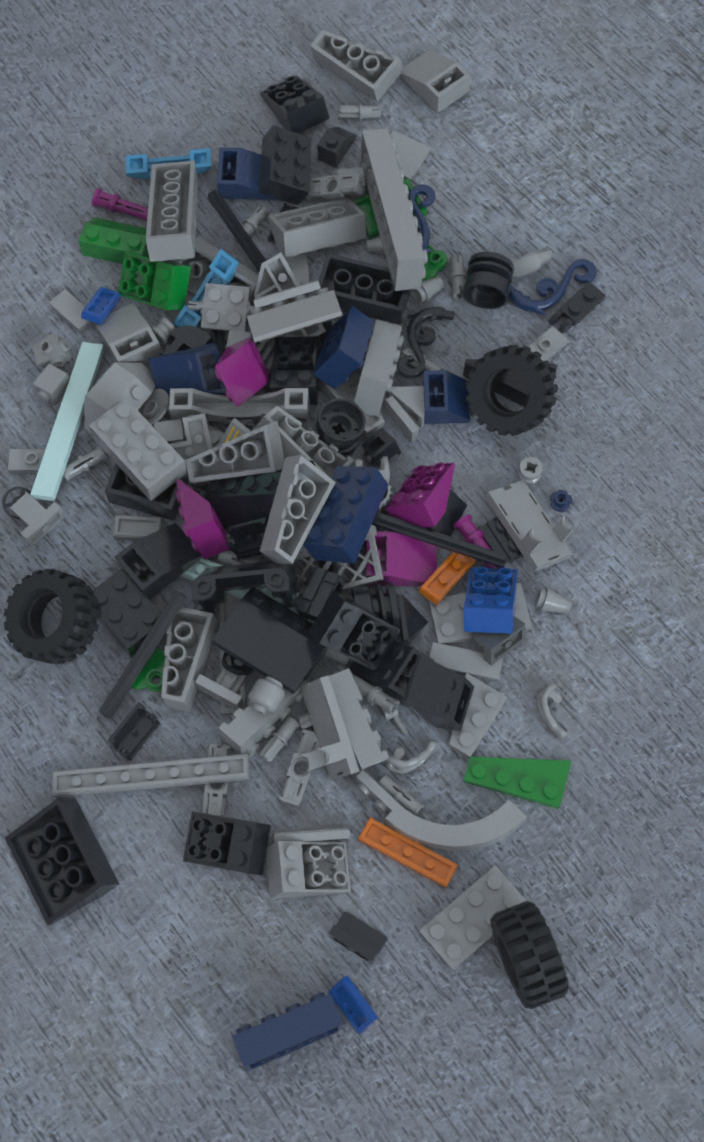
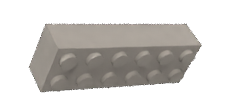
M195 161L152 164L146 243L150 262L195 258L198 177Z

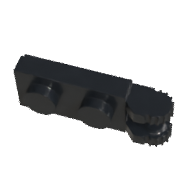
M588 282L550 317L549 323L554 325L564 317L566 321L561 324L558 331L562 334L597 307L605 299V294L591 282Z

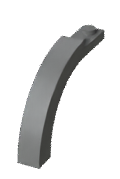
M364 770L356 776L357 789L366 797L370 795L376 801L374 805L383 814L388 813L385 817V824L388 827L430 849L452 852L480 849L506 838L523 825L527 819V816L508 800L489 816L471 823L459 825L433 823L407 811Z

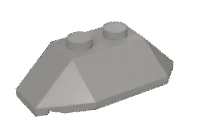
M281 252L261 264L254 291L255 299L300 286ZM294 299L286 300L285 304L294 302ZM272 305L264 307V311L272 309ZM322 323L280 336H318L326 330Z
M114 362L85 395L84 430L92 436L89 425L124 398L138 410L152 394L155 387L152 372L143 363Z

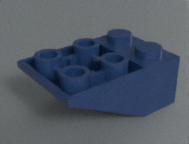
M219 147L217 188L223 199L280 200L259 193L261 154L243 148Z
M215 343L149 358L156 389L165 390L169 398L170 388H193L211 394L224 393L226 390L223 381L220 382L215 374V365L220 359Z

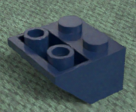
M447 370L424 371V424L470 423L469 402H466L465 397L468 395V390L465 389L468 380Z

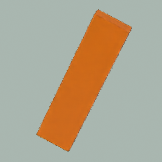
M371 817L358 838V841L444 888H447L458 867V864L403 836Z

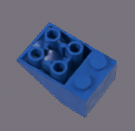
M470 568L464 603V632L513 634L518 569Z

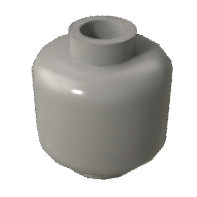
M266 676L265 679H258L248 695L249 701L253 704L251 708L261 715H265L266 712L275 713L285 697V692L282 689L283 685L269 676Z

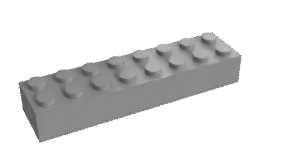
M388 128L362 131L360 165L363 167L366 187L395 291L421 288L422 279L426 277L424 263L428 261L427 251L422 249V234L417 232L418 221L417 217L412 214L413 203L412 200H408V186L403 183L404 173L403 169L399 168L398 152H394V138L390 137Z

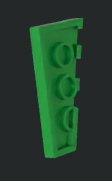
M470 757L463 782L559 809L571 761Z

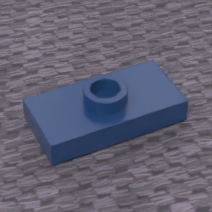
M100 287L81 312V318L102 325L120 301L121 293Z
M348 975L343 977L328 991L358 1034L364 1032L379 1018Z

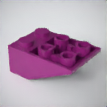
M252 337L228 346L215 365V374L220 382L223 381L226 387L227 398L230 402H234L236 407L259 391L271 378Z
M440 462L435 465H420L414 468L412 474L402 484L400 490L392 497L391 502L386 507L389 515L421 527L436 526L446 511L455 468L454 462L445 464Z
M180 479L176 480L178 490L175 491L178 502L182 505L179 507V512L183 521H185L182 527L186 537L191 536V543L195 552L199 551L202 557L207 559L230 550L226 542H229L227 533L211 504Z
M377 532L375 540L384 580L367 585L376 586L377 583H381V586H386V582L392 581L394 586H422L437 570V546L394 532ZM369 540L366 541V555L370 549ZM369 562L366 565L367 578L376 575L374 565Z

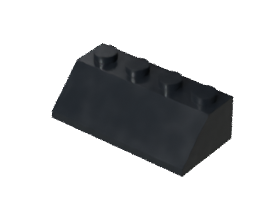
M281 472L210 480L204 499L211 504L225 531H227L229 526L264 517L269 519Z

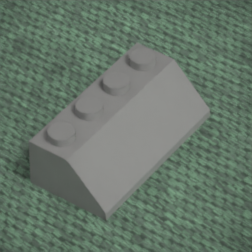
M348 197L268 215V221L277 248L285 257H295L305 252H316L326 247L334 248L339 244L355 243L360 239L366 238L365 213Z
M196 237L195 258L177 259L176 261L191 266L187 290L193 294H196L211 270L209 266L219 252V249L200 237ZM239 263L229 285L250 287L251 306H255L253 302L255 299L254 291L259 275Z
M327 287L315 291L316 295L309 298L304 294L294 297V302L285 304V301L271 304L272 309L264 311L263 307L251 310V315L247 316L254 342H261L340 318L342 312L334 290L329 291Z

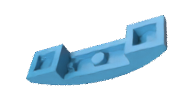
M211 148L189 150L190 155L152 159H148L147 154L127 155L126 175L132 178L151 180L152 164L195 161L198 175L212 169Z
M220 249L209 266L211 269L191 301L202 302L206 283L229 285L239 261L223 249ZM184 305L173 323L178 327L188 325L200 328L202 321L201 310H188V305Z

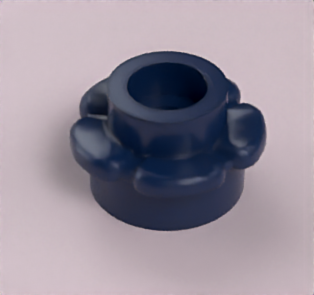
M558 490L550 495V505L555 511L564 512L570 508L573 499L571 495H568L567 491Z

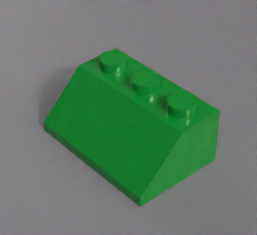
M94 217L85 223L79 239L82 255L123 264L125 251L149 256L146 243L147 228Z

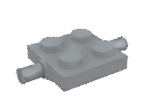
M206 283L202 302L191 300L188 302V310H201L202 329L219 331L236 330L246 332L247 316L251 315L250 311L256 308L251 306V288Z

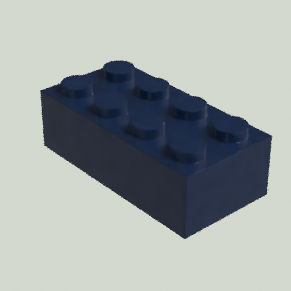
M337 466L331 478L336 483L306 537L303 546L314 560L355 564L389 484L378 468Z
M324 992L316 994L309 998L310 1003L300 1006V1003L293 1004L285 1008L286 1013L276 1017L275 1013L260 1019L261 1024L251 1027V1024L238 1028L236 1030L237 1034L232 1036L246 1072L343 1030V1022L331 993L326 996Z

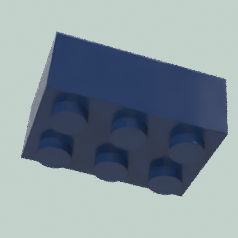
M352 306L326 332L313 375L334 389L341 383L345 384L351 377V374L354 371L358 372L364 365L365 360H363V357L369 348L367 344L373 334L372 326L374 321Z

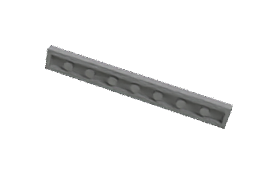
M237 754L52 771V796L55 798L250 780L249 755Z

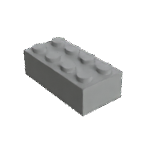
M126 398L89 425L93 439L150 501L174 484L176 480L187 474L185 460Z

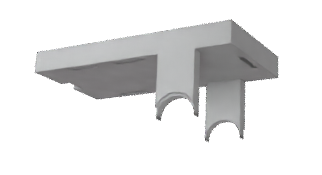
M524 480L509 484L506 490L501 487L486 494V500L533 572L571 557L573 553L565 541L574 529L567 527L565 516L554 526Z
M329 675L301 686L320 746L315 751L299 755L306 758L308 762L306 771L326 765L330 780L359 772L360 770Z

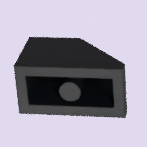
M338 126L327 129L317 144L318 160L337 168L356 139V134Z

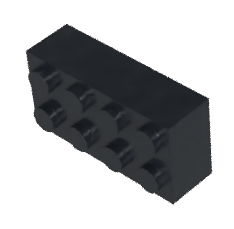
M327 253L318 280L321 289L328 287L329 291L334 290L341 310L348 311L354 306L368 317L401 324L411 289L395 291L388 267Z

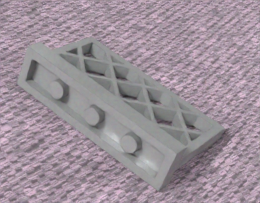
M371 525L365 541L369 540L370 545L367 555L363 556L360 553L358 555L364 559L358 570L356 571L349 567V563L337 562L342 565L337 573L342 577L346 568L355 574L350 583L344 584L342 591L352 589L354 586L367 585L384 580L375 540L377 532L374 525ZM303 545L294 562L303 560L307 563L301 575L295 572V576H297V593H300L299 588L303 581L305 582V577L311 567H318L314 564L315 560ZM326 561L322 569L328 570L332 562ZM369 562L374 565L376 575L367 578L361 573Z

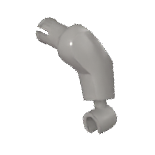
M543 248L538 252L529 251L519 259H510L514 264L512 276L521 277L538 271L541 268V264L552 259L551 251Z

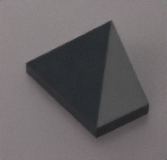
M401 594L398 597L401 609L400 628L402 643L409 646L428 621Z

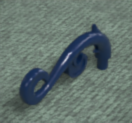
M421 184L410 190L409 200H412L413 213L417 217V231L422 234V249H426L427 253L432 251V249L427 248L430 241V229L428 222L415 202V197L418 194L426 196V200L420 202V206L425 208L434 203L436 195L432 187Z
M578 259L566 270L560 284L552 278L541 279L537 283L536 292L542 297H547V291H552V295L543 300H531L530 296H524L510 285V301L522 310L545 315L544 310L553 307L565 294L572 273L576 268H584L586 274H575L574 279L579 283H588L595 279L597 274L596 267L589 260Z

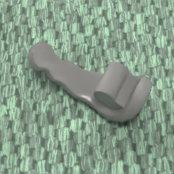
M551 683L540 692L536 704L541 718L549 729L554 732L557 738L563 739L566 736V732L557 725L548 705L554 707L562 700L561 695L554 691L557 689V684Z
M432 739L426 749L418 756L405 761L404 749L397 748L393 756L388 754L389 759L383 762L393 773L406 774L421 766L430 757L431 753L436 749L437 742Z

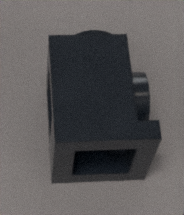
M383 428L379 429L361 444L365 451L363 456L371 466L375 463L379 468L383 456H388L389 460L395 454L399 456L402 453L395 439Z

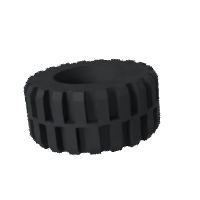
M509 345L484 354V357L479 358L474 363L475 368L470 369L468 374L470 381H467L465 389L469 390V394L465 397L466 402H471L472 408L469 409L471 414L476 413L479 417L476 421L480 425H488L486 430L490 432L498 431L499 435L504 436L508 434L512 436L519 435L538 426L552 412L551 407L555 405L557 400L554 397V393L558 392V385L553 383V379L556 378L555 372L550 373L548 367L551 364L548 360L543 361L541 359L542 354L537 351L531 352L530 347ZM513 369L526 379L530 396L527 405L522 410L511 411L498 402L494 393V381L500 371Z
M54 569L34 571L31 573L32 576L26 575L22 578V583L16 584L12 589L14 591L12 596H8L6 601L8 602V607L4 609V616L6 617L4 628L9 632L6 634L10 643H13V648L28 659L57 665L64 664L66 661L71 662L77 658L76 654L82 655L87 650L86 645H91L94 640L92 636L94 631L98 630L99 625L96 623L97 618H100V610L96 609V606L99 605L97 597L92 596L94 591L90 586L86 585L84 580L74 575ZM59 597L62 604L61 622L51 635L45 637L41 626L43 611L51 600Z
M525 901L495 913L490 919L492 933L506 973L522 1005L525 1008L534 1009L564 997L569 990L566 971L551 931L535 903Z

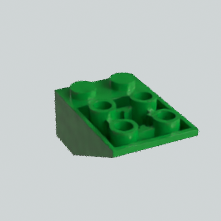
M125 251L118 293H121V296L164 310H182L186 301L191 266L171 260L150 262L148 255Z

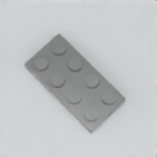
M517 583L515 616L525 623L526 631L531 630L532 624L522 584ZM466 593L446 596L438 606L430 600L428 601L437 643L450 645L473 640L471 637L473 632H464Z
M495 865L420 929L419 933L453 972L493 937L491 917L499 911L525 902L526 899Z

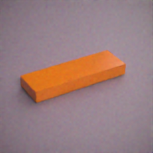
M452 552L420 587L419 593L438 606L478 560Z

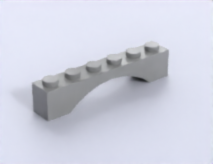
M170 388L169 411L172 420L181 419L183 421L182 417L205 412L208 421H226L227 417H249L253 421H261V414H268L274 407L278 406L294 418L307 419L309 421L310 399L308 388H284L269 394L251 396L238 407L235 406L234 402H230L227 396L202 392L193 388Z

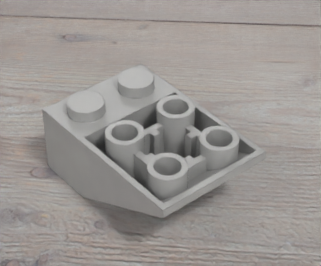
M428 50L404 66L400 77L436 113H439L469 92L471 75L456 61Z
M133 303L110 313L102 325L94 323L115 362L146 364L149 362V358L162 355L159 341L150 325Z
M278 841L267 847L266 860L270 898H301L351 892L346 842Z

